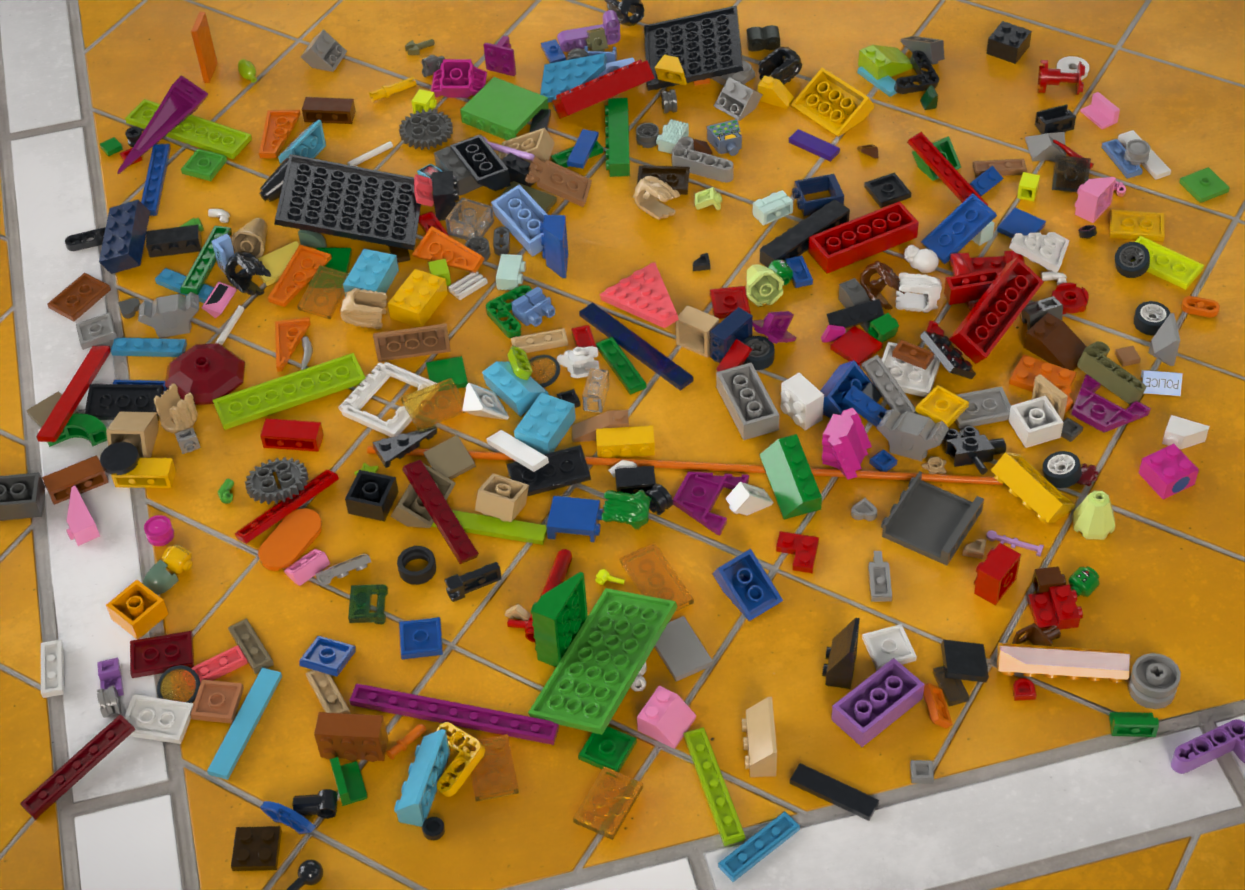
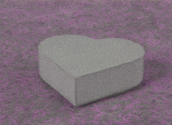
M864 498L852 507L851 516L856 520L865 519L872 521L877 517V508Z

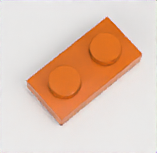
M930 683L924 685V700L928 706L931 721L945 729L949 728L953 723L942 689Z

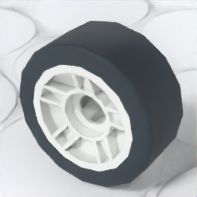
M1143 302L1136 308L1134 325L1140 332L1154 336L1169 316L1170 311L1164 304L1159 302Z
M1067 451L1055 452L1049 455L1043 462L1044 477L1056 488H1067L1076 484L1082 476L1079 458L1077 455Z

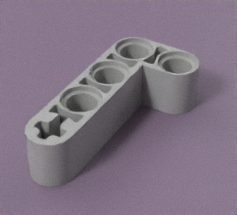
M691 137L680 138L672 150V166L690 167V173L725 183L732 181L734 178V164L732 161L695 151L694 141Z

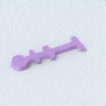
M992 530L988 531L986 535L989 541L998 540L1001 544L1004 542L1012 544L1011 548L1014 549L1016 546L1036 551V556L1039 557L1044 547L1041 544L1036 546L1018 541V538L1015 537L1011 539L1006 537V535H997Z

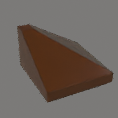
M693 139L695 151L709 155L713 154L707 142Z
M874 144L857 147L860 152L873 158H879L878 147Z

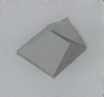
M1065 132L1025 137L1032 162L1066 159V152L1053 143V140H1057L1066 145Z
M1170 313L1151 340L1148 353L1167 365L1174 366L1180 344V336L1175 315Z

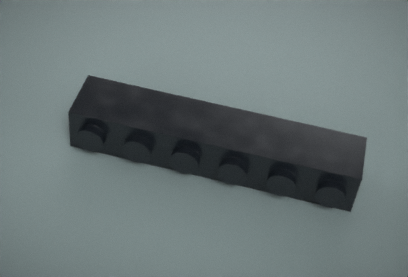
M835 199L827 203L824 207L812 213V215L800 221L767 245H764L760 249V263L768 268L770 263L775 260H785L800 256L809 250V237L848 222L850 209Z

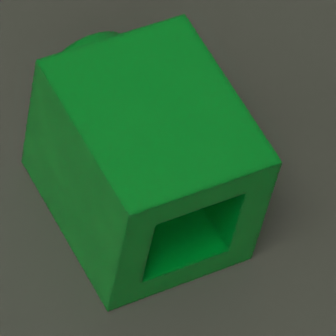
M886 313L871 321L867 332L870 336L883 343L896 336L899 325L895 318Z

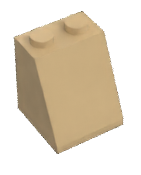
M119 412L106 430L108 446L117 442L131 443L137 448L140 458H151L159 430L157 412Z

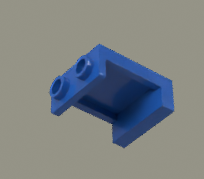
M553 496L546 526L548 539H556L558 532L590 536V541L595 543L596 536L600 535L601 525L599 520H601L602 513H604L603 508L600 507V500Z

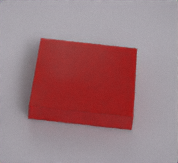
M745 286L710 289L713 314L716 318H726L738 307L750 314Z
M853 326L832 343L830 349L849 362L854 360L860 367L862 363L883 348V343L858 327Z

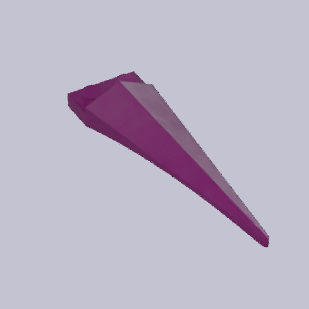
M181 75L170 87L147 127L118 169L117 174L124 171L195 112L207 98L208 93Z

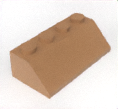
M447 324L373 334L378 362L451 352Z

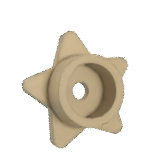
M931 456L928 463L922 464V468L928 470L929 474H946L944 469L946 460Z

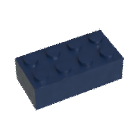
M139 200L109 208L99 263L111 274L141 265L150 211Z

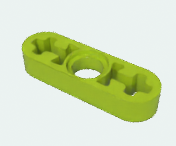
M512 346L507 356L513 373L520 379L528 380L533 370L527 354L521 348Z

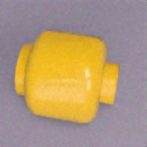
M180 545L169 546L162 555L163 562L168 565L166 568L176 574L189 571L193 565L191 552Z

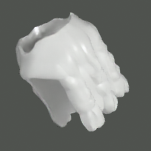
M905 272L899 274L900 286L899 291H896L897 309L922 311L924 313L938 309L937 300L940 299L942 290L940 279L926 274H908Z

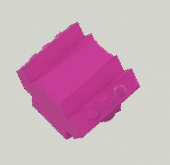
M443 59L441 68L433 74L431 92H434L437 98L441 95L448 98L475 96L485 86L487 72L475 67L471 59Z
M854 408L844 410L841 415H832L823 432L822 461L825 465L838 468L847 480L857 477L855 471L862 469L860 465L864 457L868 455L866 449L871 448L872 445L861 422V418Z

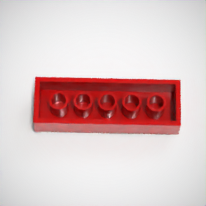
M640 59L600 76L599 79L596 78L570 89L571 93L569 90L556 95L557 99L552 102L559 119L653 80L655 77L648 60L642 62Z
M899 201L809 237V253L828 274L917 238L919 222Z
M1018 257L1006 264L949 340L975 364L984 360L1044 281Z

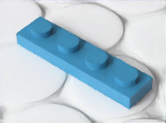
M165 268L155 278L156 284L182 295H188L180 292V287L186 276ZM204 284L198 294L199 302L205 303L214 287Z
M116 338L114 339L111 353L112 356L179 357L185 352L187 342L186 339Z

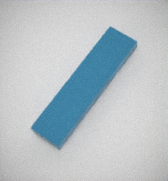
M784 811L720 861L718 867L732 882L736 881L800 830V825Z

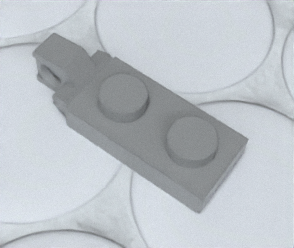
M874 551L873 562H869L868 566L871 602L892 601L889 563L883 562L882 551Z
M364 553L315 574L320 586L330 584L335 576L342 578L347 576L350 570L356 568V571L368 567L367 564L371 562L369 555Z

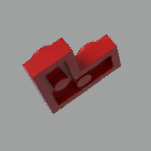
M780 531L776 552L795 554L793 571L813 573L819 537Z

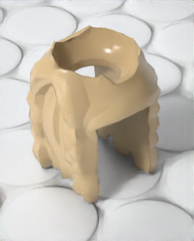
M646 176L640 179L633 195L639 209L658 220L668 218L676 212L674 209L659 202L658 199L662 202H667L674 197H680L678 191L673 190L666 182L653 176Z
M359 288L345 292L346 298L343 300L340 310L341 318L344 322L367 328L381 329L383 327L381 314H386V293L361 290Z
M173 383L169 386V390L164 391L161 397L155 396L154 404L160 417L161 426L165 431L175 434L192 428L197 420L198 412L195 408L193 395L191 393L186 394L185 399L180 400L177 391L178 387Z

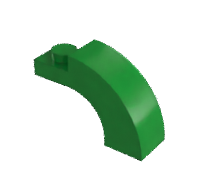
M78 413L72 414L57 441L47 443L51 447L71 438H84L92 446L107 441V428L101 420L94 416Z

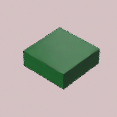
M115 137L100 143L101 149L108 156L123 150L122 145Z

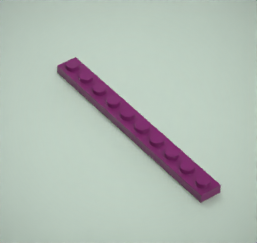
M357 683L349 700L352 706L439 723L449 722L454 726L554 745L559 730V724L549 720Z

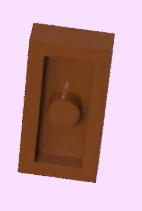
M900 340L892 352V357L924 370L928 368L935 355L931 351L904 340Z

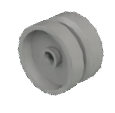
M1150 653L1139 657L1133 665L1128 683L1130 696L1137 704L1145 708H1165L1174 700L1180 683L1181 672L1178 665L1171 658L1162 654Z

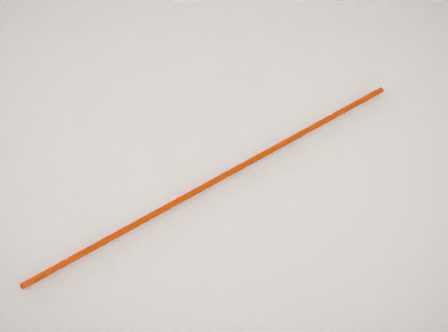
M373 446L367 447L368 454H377ZM416 448L406 455L424 456L423 452L429 449ZM468 451L472 459L515 461L500 452ZM585 457L587 465L614 466L621 460H627L637 464V467L654 466V468L766 473L762 465ZM811 468L813 476L845 477L839 469ZM856 470L857 477L855 478L910 481L918 473ZM922 473L921 479L927 482L1003 485L994 477Z

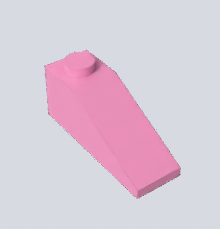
M73 486L71 488L66 520L69 529L66 531L70 540L75 539L79 546L100 537V534L76 486Z

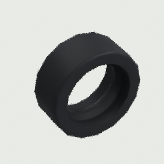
M409 547L402 551L398 557L397 566L400 577L409 584L420 585L426 583L436 573L434 554L426 547ZM415 559H423L429 563L426 568L420 571H409L405 568L407 563Z

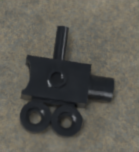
M972 426L962 428L960 433L955 429H948L942 440V444L946 446L945 453L954 459V467L975 464L981 474H986L988 471L983 464L984 462H991L994 455L1006 452V443L1003 438L988 440L985 434L979 435V431Z

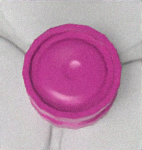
M153 516L144 524V531L151 545L164 546L172 541L174 530L170 519L166 516Z

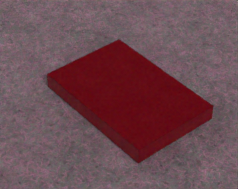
M192 631L130 641V675L132 678L162 674L169 668L178 665L194 667Z

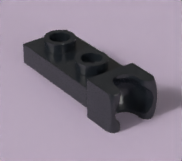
M495 562L472 572H467L462 576H458V574L453 575L444 581L448 587L446 591L452 602L465 598V594L502 580L500 566Z

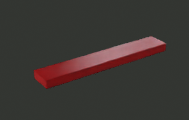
M922 132L908 140L907 143L962 203L973 193L988 206L984 199Z
M330 470L322 472L304 486V490H298L299 495L293 494V499L287 497L285 502L280 501L235 533L237 540L245 544L253 540L339 480L337 473Z

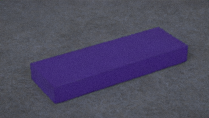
M799 129L789 137V143L830 162L840 153L839 147Z

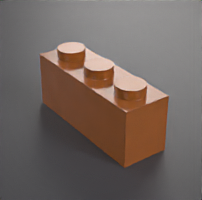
M97 455L42 477L54 505L70 499L73 486H76L78 492L82 494L109 483Z

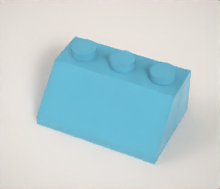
M317 120L307 127L278 156L280 164L286 158H289L290 154L315 158L326 147L321 120Z
M496 361L482 372L486 386L495 392L519 416H522L530 409L541 392L549 395L531 376L528 380L517 377L513 373L510 362Z

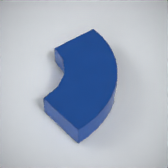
M264 801L260 807L274 822L283 823L299 834L311 833L316 827L296 811L279 803Z

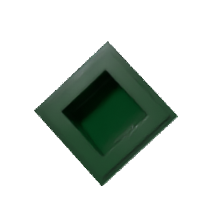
M932 85L928 87L920 99L924 110L937 107L938 94Z

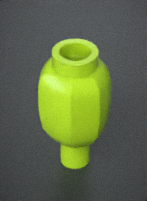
M245 59L238 62L239 73L243 78L255 83L257 78L255 77L256 69L254 65Z

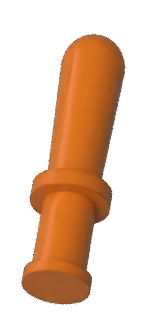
M417 725L402 740H397V744L386 751L388 757L393 760L401 751H406L408 745L426 732L425 725Z

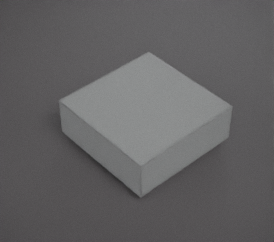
M910 761L911 783H934L933 761Z

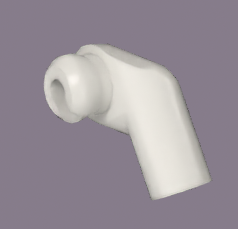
M223 209L208 210L209 217H219L221 223L229 222L230 214Z
M1050 271L1041 272L1040 278L1043 281L1057 280V285L1067 283V276L1064 273Z
M621 460L608 471L615 477V469L637 467V464L632 461Z

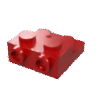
M1070 585L1049 587L1048 592L1028 594L1027 601L1034 623L1042 631L1054 625L1059 630L1079 627L1080 619L1083 618V611L1081 606L1077 607L1076 590H1071Z

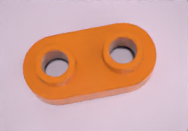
M1187 296L1183 299L1181 308L1188 314L1211 318L1218 315L1220 305L1215 300Z

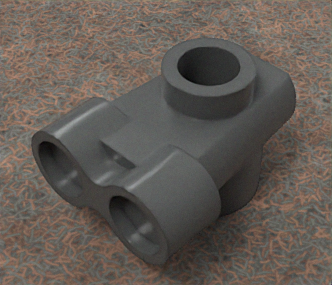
M430 55L422 59L423 76H431L433 72L439 70L445 57Z

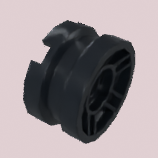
M655 484L651 490L645 492L651 498L650 511L653 513L657 512V515H661L665 512V509H669L673 505L670 493L660 484Z

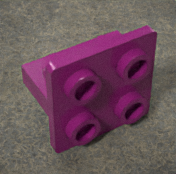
M503 36L497 45L485 42L486 69L515 76L514 50L511 49L509 37Z
M789 311L769 312L764 320H753L754 330L766 335L768 340L773 343H787L796 340V337L787 331L794 316Z

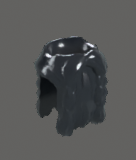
M605 0L608 9L616 12L620 24L634 26L644 17L645 10L641 0H622L621 2ZM628 12H630V13H632V14H634V15H632V16L629 17V16H628Z
M789 47L775 49L758 64L759 78L761 80L764 76L769 77L772 74V77L780 80L783 85L790 82L802 68L801 58Z
M235 252L229 258L225 267V275L228 281L241 293H247L252 296L264 294V291L253 283L251 279L255 274L271 277L270 271L253 254ZM238 264L242 268H244L238 273H235V268Z

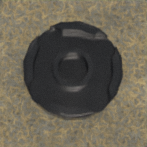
M117 442L103 450L100 455V463L103 470L108 474L116 473L117 475L129 473L138 465L137 462L140 456L133 444Z

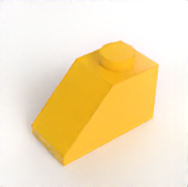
M664 55L655 66L658 80L686 85L687 81L678 57Z
M764 76L758 84L757 92L763 94L760 99L761 102L788 109L794 100L793 95L778 79Z

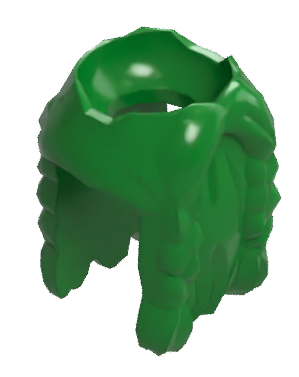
M607 490L604 493L603 497L608 501H605L603 505L604 513H602L601 520L630 524L636 530L647 524L651 498L643 490H639L635 494Z

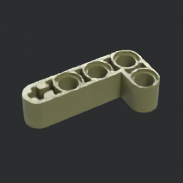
M1097 341L1086 347L1077 366L1128 404L1132 405L1135 401L1139 402L1146 389L1145 384L1107 357L1110 351L1109 346Z

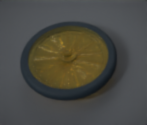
M538 355L529 360L533 370L531 377L540 386L545 388L556 381L560 374V365L554 357Z
M178 665L169 668L161 675L158 681V697L160 699L193 703L200 687L199 676L192 668Z

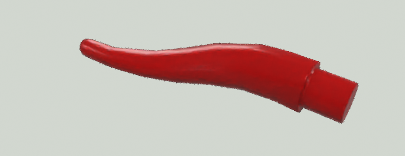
M1053 140V143L1061 147L1075 163L1090 170L1093 168L1094 164L1088 161V159L1077 154L1061 142Z

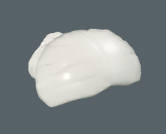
M910 245L904 251V259L910 263L912 268L918 269L921 273L933 272L939 264L937 254L930 249H919L914 245Z

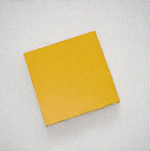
M937 385L915 407V411L931 418L935 423L943 421L949 427L969 407V402Z

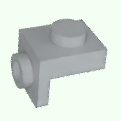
M193 427L175 433L182 454L200 448Z

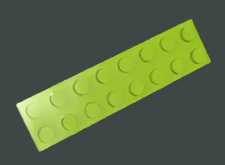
M144 99L125 118L126 123L145 129L160 104ZM194 115L187 117L166 135V137L213 153L225 155L231 159H234L252 140L251 134Z
M354 353L214 399L213 404L222 426L226 430L359 385L366 378Z

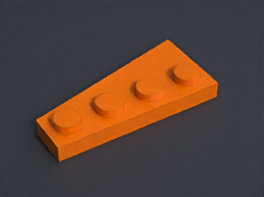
M300 110L267 111L259 150L260 158H277L301 115Z
M299 245L270 293L268 301L285 307L332 259L331 254Z

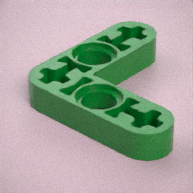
M519 286L486 304L487 315L508 338L519 337L522 331L520 323L509 312L512 310V304L505 301H514L523 295L526 296V293L532 290L530 286ZM503 317L508 318L506 321H500L499 319Z

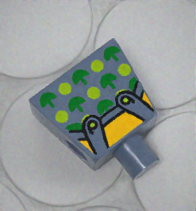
M737 119L707 126V140L719 154L729 152L731 156H735L742 148V135Z

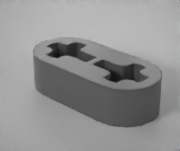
M498 227L494 230L493 247L496 255L501 256V254L509 253L510 233L506 227Z

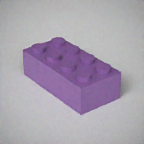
M893 658L832 706L831 720L863 747L923 699L925 684Z

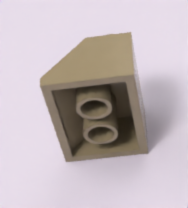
M424 464L443 497L447 500L456 483ZM410 483L391 517L408 527L430 528L434 521Z

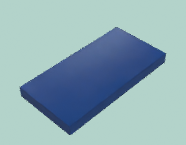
M972 193L929 233L921 243L927 249L935 252L938 259L946 264L950 260L951 254L958 253L997 214Z

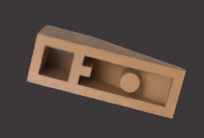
M628 410L607 411L572 425L573 442L596 441V429L629 427Z

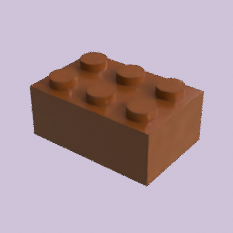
M319 712L314 736L320 757L326 759L338 757L350 761L356 759L370 762L384 761L388 735L382 715Z

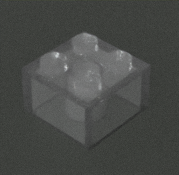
M461 198L445 219L447 233L464 240L477 236L483 237L494 223L492 206Z

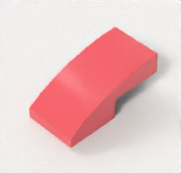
M415 174L414 193L416 203L432 207L434 200L431 178Z

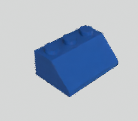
M544 215V222H540V233L544 234L541 237V245L545 246L543 248V259H546L547 267L560 277L566 278L569 255L566 215Z
M854 360L839 365L820 390L824 394L823 415L829 418L833 414L841 415L844 410L850 409L841 400L852 385L862 390L867 383L871 382Z

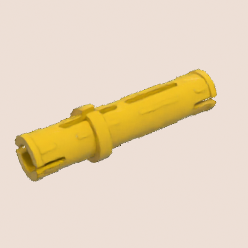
M412 76L388 86L384 85L378 90L369 92V97L372 98V102L384 97L389 98L392 94L415 87L417 85L416 80Z

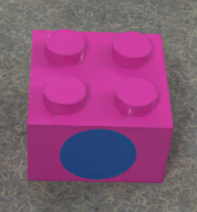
M1172 444L1142 458L1139 474L1162 499H1166L1195 485L1199 469L1175 444Z

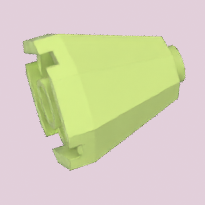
M760 264L752 265L747 269L746 295L757 306H763L762 304L765 303L772 305L783 295L782 285L784 286V281L773 270Z
M1103 491L1091 492L1073 512V528L1076 532L1080 531L1083 533L1082 536L1086 539L1104 540L1108 533L1111 534L1115 530V518L1109 495Z

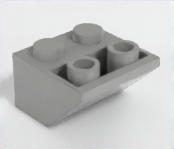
M322 30L312 39L301 58L312 68L333 72L347 50L325 30Z
M729 77L714 107L740 121L755 110L763 94Z

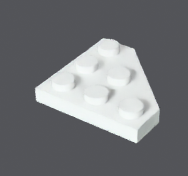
M1048 232L1047 235L1029 233L1027 236L1016 233L1012 238L1009 248L1015 253L1027 257L1030 261L1044 266L1047 270L1057 273L1070 240L1055 232Z

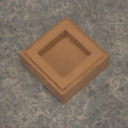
M1134 346L1116 349L1115 355L1122 367L1140 363L1141 358Z

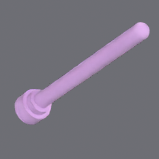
M483 137L493 150L506 154L512 153L520 158L531 161L535 157L534 154L489 142Z

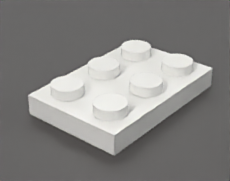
M133 694L124 716L136 729L129 736L181 744L191 720L190 714L194 704Z

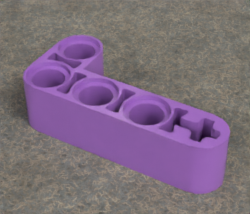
M613 10L606 11L603 14V24L561 31L557 35L561 50L569 52L575 48L584 49V46H587V31L600 27L605 30L608 45L619 42L620 23L616 12Z
M1240 719L1232 720L1178 746L1172 757V769L1180 774L1188 773L1231 751L1245 763V722Z

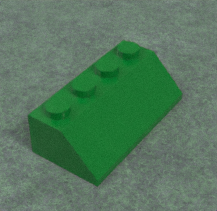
M797 434L777 439L760 454V459L783 519L821 510L822 496Z

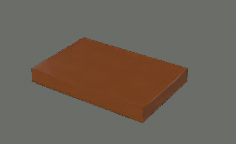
M84 272L47 305L49 309L74 322L111 291L110 285Z

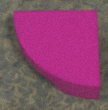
M828 325L821 336L822 342L837 340L846 330L843 326Z

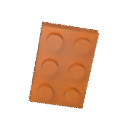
M1023 354L1010 378L1009 384L1033 392L1035 377L1041 374L1053 385L1062 384L1070 385L1071 387L1077 372Z

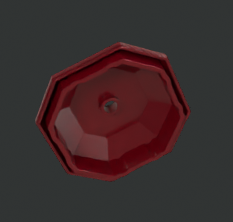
M196 344L167 366L165 387L169 390V386L173 383L176 384L180 399L184 400L185 395L191 393L195 405L213 404L214 399L228 395L243 384L245 361L222 344Z

